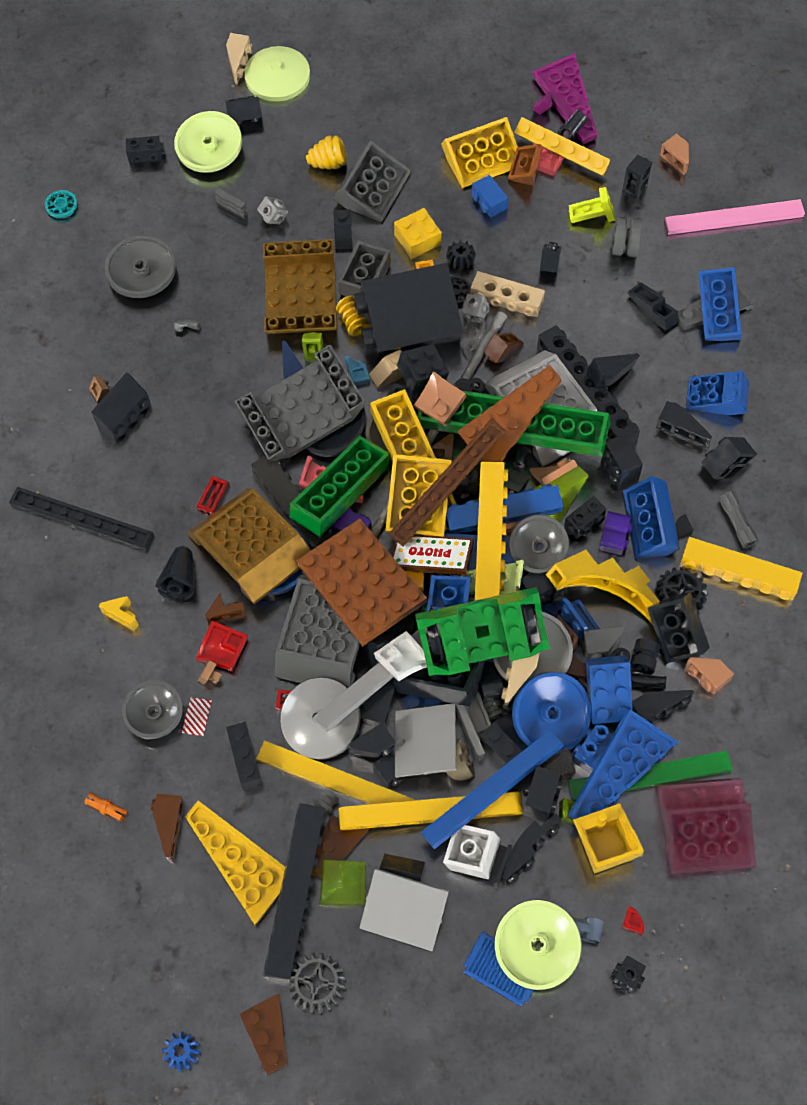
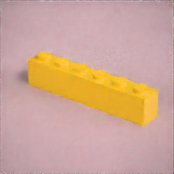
M689 537L680 565L687 569H696L709 576L715 575L728 582L734 581L747 588L759 589L765 594L777 595L784 600L794 599L803 573Z

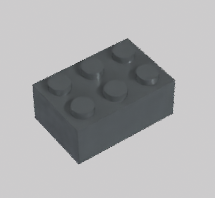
M357 241L338 280L339 294L353 296V294L361 292L362 281L385 276L391 264V250Z

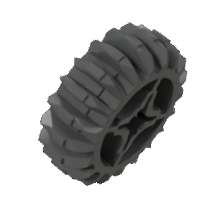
M313 952L311 953V960H308V957L304 955L305 963L302 964L299 960L296 961L299 969L292 968L296 975H291L290 979H288L294 982L288 985V989H295V991L290 993V997L295 998L298 996L295 1000L296 1005L303 1001L302 1010H306L308 1005H310V1013H314L315 1006H318L319 1013H322L323 1005L326 1006L327 1010H331L329 1002L332 1001L334 1005H337L338 1001L334 997H343V994L338 990L346 989V985L340 983L345 981L346 977L343 975L339 976L344 971L342 967L335 969L339 964L337 960L330 963L332 961L331 955H328L326 960H324V953H320L319 959H316V955ZM316 966L312 975L301 977L308 968ZM323 966L333 973L335 982L323 978ZM319 975V979L322 982L321 986L319 985V987H316L315 990V986L312 983V980L318 978ZM299 983L311 988V999H308L301 993ZM332 988L328 996L317 1000L322 990Z

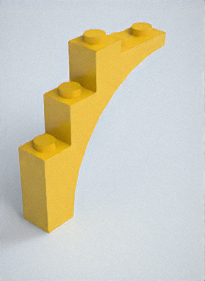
M587 550L556 563L546 574L557 590L568 586L582 585L609 591L633 605L651 624L652 621L647 607L660 602L647 584L650 582V579L640 566L624 573L613 558L597 564Z

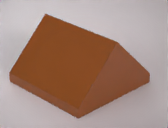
M541 144L517 147L508 180L531 186L534 185L542 158Z

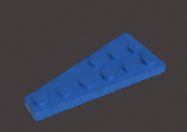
M627 709L567 816L574 820L607 808L626 789H629L649 771L656 761L663 758L669 749L676 746L679 742L631 709Z

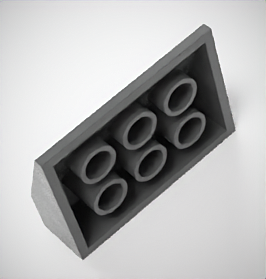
M370 140L361 150L333 199L346 209H351L353 212L382 222L411 170Z

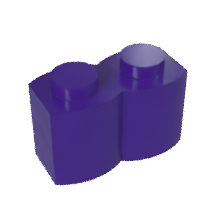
M607 512L599 547L600 551L622 555L623 550L627 551L629 539H626V535L631 533L633 522H629L630 516Z

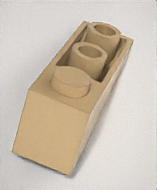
M230 33L226 48L234 81L238 85L240 78L243 77L244 66L248 62L249 53L251 54L253 46L250 43L249 36Z
M540 653L532 657L515 660L512 663V668H507L505 679L509 680L508 688L504 687L502 693L505 705L508 706L522 685L536 672Z

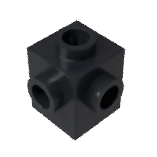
M627 955L623 963L620 964L618 962L612 972L615 975L613 982L616 983V987L625 993H628V991L632 993L635 988L640 989L645 980L642 974L646 966Z

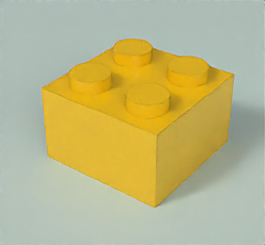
M425 208L394 222V235L411 259L442 244V232Z

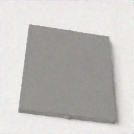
M455 704L396 711V778L457 770Z
M375 868L369 893L366 897L367 901L360 929L433 951L449 891Z

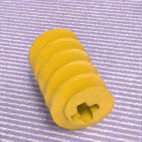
M347 296L339 301L336 311L339 313L348 333L351 336L362 335L361 329L369 328V325L367 324V319L364 318V314L357 315L353 296Z

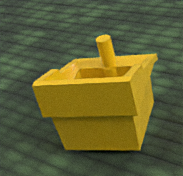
M621 804L573 820L594 874L632 861L642 856L644 852Z

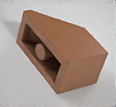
M676 133L662 144L660 156L681 174L685 175L689 164V143Z

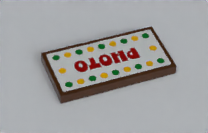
M414 535L404 547L395 542L392 557L404 571L467 575L474 540L473 538Z

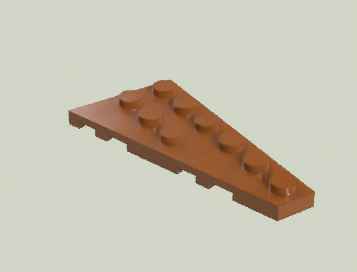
M551 365L547 366L458 431L461 438L468 445L491 418L506 430L505 434L480 462H502L506 453L515 445L530 425V421L539 413L542 405L551 397L562 382L560 376Z

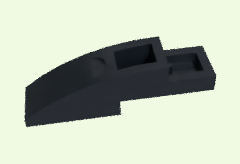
M556 813L541 826L534 820L519 837L505 865L502 878L504 885L508 881L513 883L520 876L519 872L524 867L526 869L531 867L536 861L534 858L537 853L533 848L538 849L545 842L544 838L549 833L552 836L561 828L559 826L561 818Z

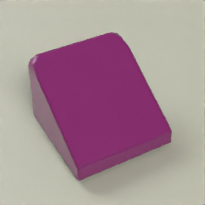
M548 92L537 100L532 108L533 111L541 115L552 107L551 93Z

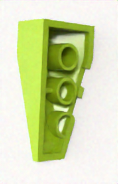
M578 465L548 483L552 486L558 485L564 507L561 513L547 516L556 519L559 523H561L565 513L588 478V474ZM541 484V485L537 486V487H536L535 489H533V490L541 489V487L544 486V485Z

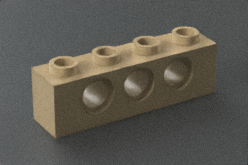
M477 271L470 292L472 295L476 293L483 295L487 302L493 306H500L510 311H517L534 317H538L545 296V290Z

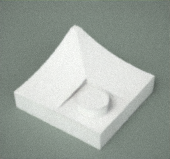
M407 631L374 653L375 658L398 681L418 670L427 668L423 649Z

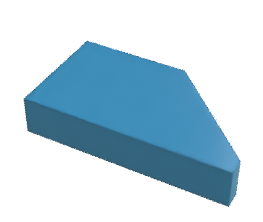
M346 355L345 361L348 372L355 386L370 383L366 364L360 361L357 362Z

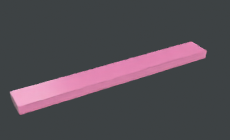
M801 199L670 216L665 217V225L668 235L800 218L804 217L805 212Z

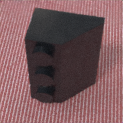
M126 372L91 413L98 430L116 441L119 436L125 433L126 428L136 421L140 412L148 407L150 400L147 392Z
M691 592L670 597L647 607L666 663L703 655L710 648Z

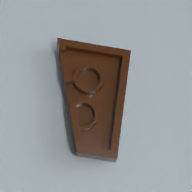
M331 815L323 832L321 846L316 849L315 855L319 856L316 868H312L311 876L327 882L343 863L344 859L357 847L361 839L368 834L369 829L340 830L339 818Z
M278 993L239 1014L267 1076L287 1066L280 996Z

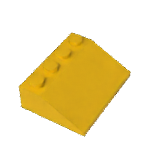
M507 117L446 138L441 143L446 159L462 188L472 185V183L489 174L491 177H495L509 172L518 147Z
M393 455L386 534L405 516L446 470L452 460ZM448 498L415 535L444 537Z

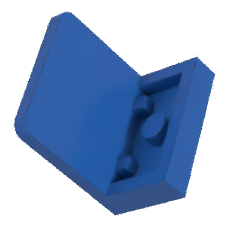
M566 597L561 600L559 616L575 632L580 644L584 631L600 629L580 599L572 603Z

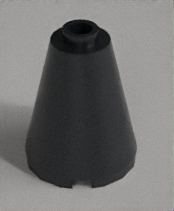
M186 546L174 549L156 581L155 587L158 588L157 592L167 599L177 600L178 597L187 600L194 594L193 553Z

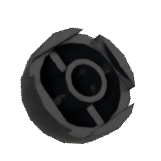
M473 470V474L470 472L452 494L457 495V499H469V495L475 494L480 488V471Z

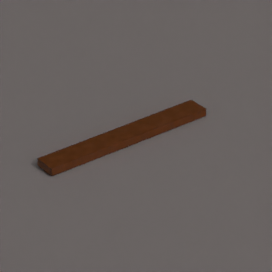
M491 418L388 535L404 547L505 434L506 430Z

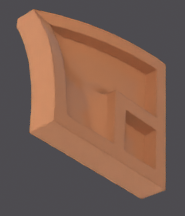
M433 372L426 387L415 402L414 407L446 426L466 398V393Z
M564 458L555 464L530 468L529 470L541 484L546 485L577 467L574 459Z

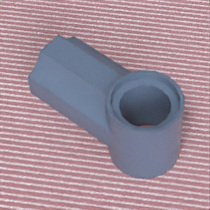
M571 916L579 929L581 940L600 944L604 923L602 920L592 917H585L583 919Z

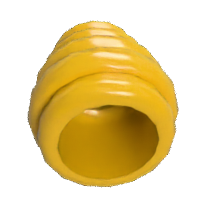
M329 135L325 139H321L318 144L309 149L308 155H306L307 163L314 168L319 167L320 169L326 168L328 170L332 168L337 170L341 166L346 165L347 156L341 138L337 135Z

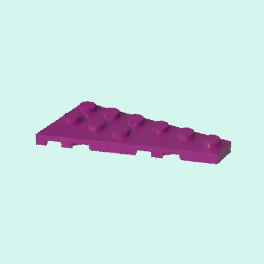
M571 54L533 71L532 77L545 94L551 93L552 104L565 122L569 120L577 109L589 118L576 134L582 145L597 139L598 133L591 115L590 105L587 101L583 79L580 76L576 54Z

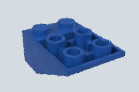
M743 370L689 377L686 409L722 415L747 413L749 381Z

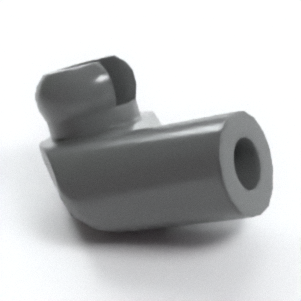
M190 318L178 319L174 322L173 329L178 332H182L183 327L199 330L201 322Z

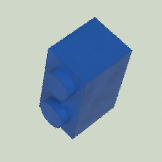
M490 174L472 183V198L478 201L483 212L493 217L508 209L509 198Z

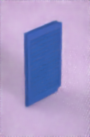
M482 931L463 964L467 967L464 973L519 1006L523 1005V1001L528 1003L535 989L518 985L504 973L496 957L495 938Z

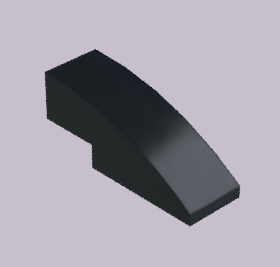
M642 282L628 291V295L637 306L665 331L679 322L678 310L668 305L665 297Z

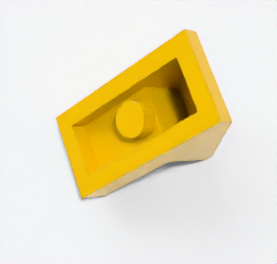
M127 596L100 603L99 608L104 615L133 631L138 627L135 619L136 616L127 610L131 605Z

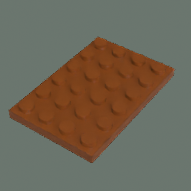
M358 519L296 560L299 568L362 647L428 602L423 592L361 519Z

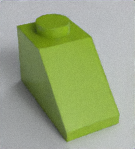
M304 333L302 345L305 361L317 360L315 353L323 349L322 333Z

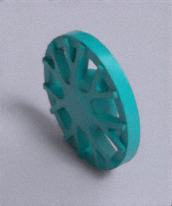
M58 190L46 198L45 208L52 217L65 218L74 213L77 208V200L70 191ZM49 206H55V208L48 209Z

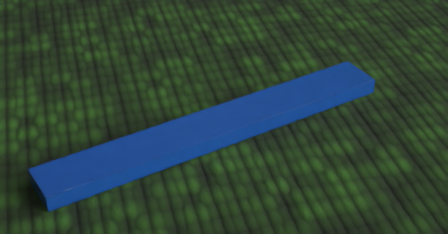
M549 730L421 831L422 836L433 849H436L535 770L536 766H540L563 747V743Z

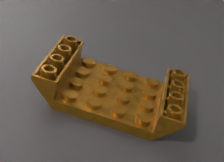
M333 239L263 243V259L265 264V334L337 330Z
M246 488L187 532L198 546L202 545L240 585L242 592L253 604L257 603L300 570L296 560L311 551L300 534L254 488Z

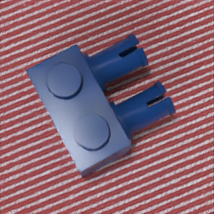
M596 724L594 729L589 728L583 737L586 739L582 745L578 744L572 753L575 755L573 762L590 774L613 735L608 732L606 726Z

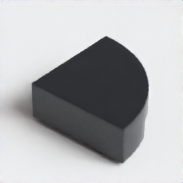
M686 514L677 519L675 526L678 538L693 532L694 529Z

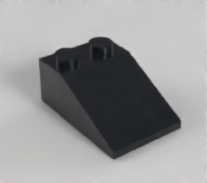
M512 711L495 721L479 735L481 745L501 767L505 766L528 747L515 730Z

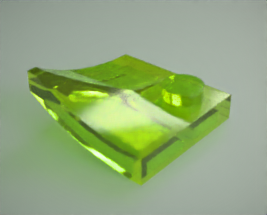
M323 860L320 905H365V862Z

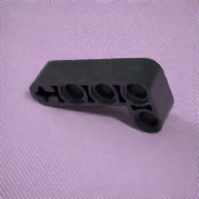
M489 661L484 663L479 684V692L484 705L491 700L502 699L503 693L501 678H498L494 662Z

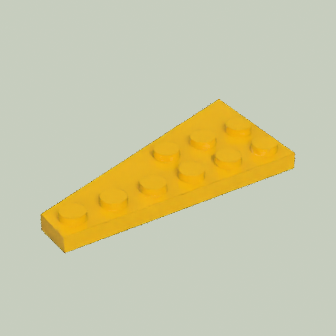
M197 801L185 818L250 919L257 926L279 897L285 866L200 801Z

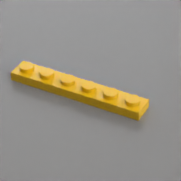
M521 117L514 131L516 135L534 144H541L543 148L603 177L611 163L610 159Z

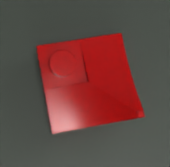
M211 621L196 656V661L203 663L212 661L217 664L216 666L232 671L248 639V635Z

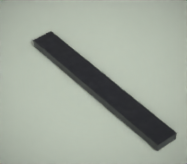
M20 487L16 488L9 501L10 505L145 551H147L154 536V533Z

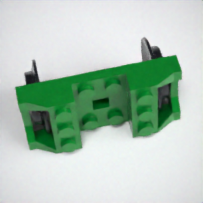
M516 586V592L433 610V606L430 605V611L415 614L429 676L470 671V663L509 655L510 661L532 657L544 650L550 649L537 587L520 590ZM538 628L541 642L531 644L532 635L537 634ZM439 636L442 637V642H443V646H444V651H445L447 663H445V659H444L443 650H442L441 641H440V637H439ZM428 639L430 640L433 657L439 656L445 664L433 665Z

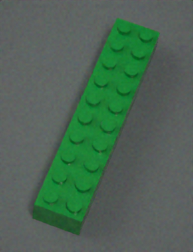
M463 391L466 393V398L446 426L421 411H418L417 417L422 428L459 434L458 431L504 397ZM544 403L539 413L533 417L530 425L516 442L603 457L610 427L609 413Z

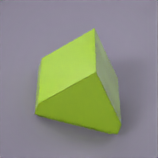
M563 798L559 802V817L563 823H574L573 819L567 815L575 802L568 798Z

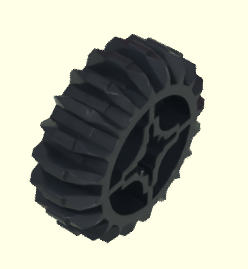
M683 566L680 567L679 571L675 567L672 568L671 572L666 570L665 575H660L655 585L657 588L654 590L660 602L670 597L681 595L679 593L680 587L683 593L691 592L692 598H696L694 603L697 612L702 610L708 595V591L705 590L707 585L702 583L703 577L697 578L698 573L692 574L690 568L684 571ZM678 581V584L666 587L671 582Z

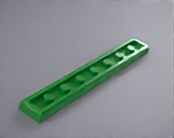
M728 750L653 764L649 771L624 792L732 772L733 768ZM589 776L568 780L572 801H576Z

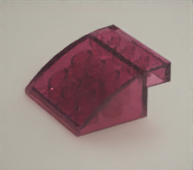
M738 777L657 784L664 841L671 874L756 867L751 803L744 800L743 779Z

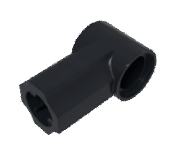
M577 109L565 125L559 128L558 135L564 137V132L570 130V135L566 139L574 141L576 134L589 118Z

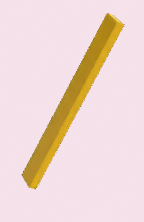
M267 741L263 742L256 757V760L368 805L414 801L413 798Z

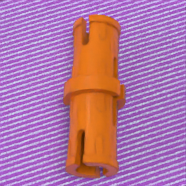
M90 792L87 796L94 801L88 798L85 799L86 805L100 810V813L103 815L108 814L119 821H122L124 817L118 814V812L126 816L127 809L113 804L112 800L108 798L105 800Z

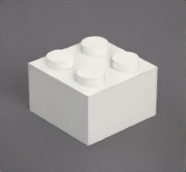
M464 825L451 836L443 863L451 871L489 880L501 839L494 831Z

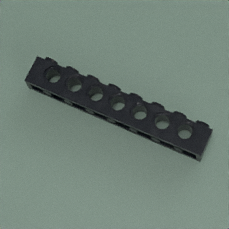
M557 325L540 333L537 344L541 350L558 356L598 412L613 413L609 414L610 427L607 436L610 440L626 434L631 444L637 442L640 434L639 427L629 419L627 411L622 410L616 397L608 392L607 386H595L587 372L589 366L585 357L580 356L576 346L567 339L566 333L560 330Z

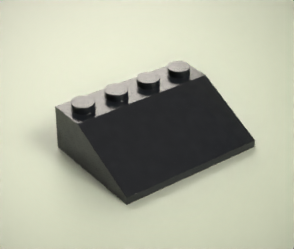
M441 637V638H440V641H441V646H442V650H443V655H444L445 663H447L446 655H445V651H444V646H443V642H442V637ZM430 646L429 648L433 665L437 666L445 664L442 662L439 656L433 657L432 649ZM485 660L470 663V671L457 674L429 676L428 669L424 668L406 676L400 681L395 677L392 680L397 693L471 707L478 692Z

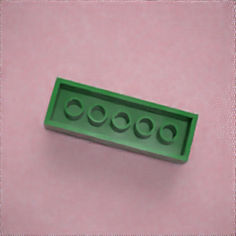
M359 436L290 503V518L321 537L389 468L390 453Z

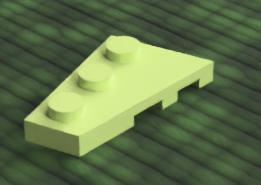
M523 560L505 564V572H501V579H504V591H500V595L516 592V586L520 588ZM476 569L468 571L467 575H461V577H471L470 594L475 595Z

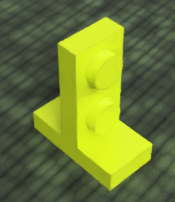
M606 187L599 188L600 197L569 205L572 223L606 215L608 222L615 221L613 204Z

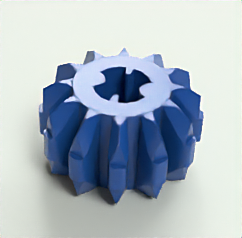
M183 1031L179 1033V1038L175 1033L171 1034L173 1041L171 1042L168 1039L164 1041L169 1047L162 1048L163 1053H168V1055L164 1056L163 1061H170L168 1067L171 1069L176 1065L177 1071L182 1070L183 1064L186 1069H190L188 1061L191 1060L193 1063H196L197 1059L192 1056L193 1054H200V1050L193 1049L199 1044L198 1041H192V1034H188L185 1038V1032ZM184 1046L183 1050L185 1053L183 1056L176 1051L178 1047L182 1048Z

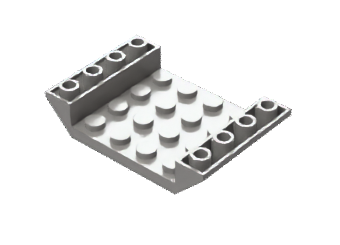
M545 350L484 382L485 388L490 395L506 397L547 366L551 365L560 376L562 382L545 403L597 411L558 356ZM533 446L532 453L540 465L544 467L566 455L569 451Z

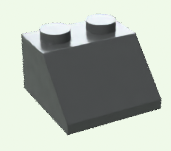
M624 627L584 631L581 641L583 663L586 664V659L611 657L614 650L621 643Z

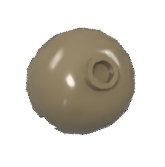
M456 739L457 770L446 771L449 777L459 781L470 779L476 775L473 761L470 762L469 749L463 739Z

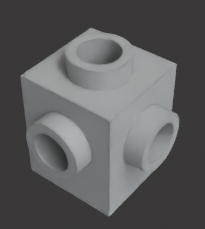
M265 196L257 209L263 216V220L268 224L280 225L288 213L281 200Z
M467 294L466 300L462 305L461 314L469 322L483 323L486 314L489 312V303L481 294Z

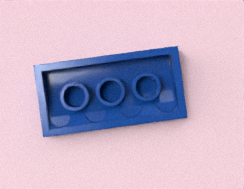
M735 267L698 271L705 340H741L742 332Z

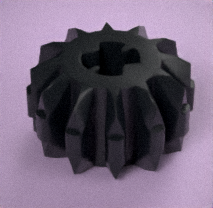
M461 240L459 243L453 241L452 246H448L446 258L449 266L453 265L454 269L460 267L461 271L463 267L469 269L470 264L475 262L476 252L473 245H469L468 241L462 243Z

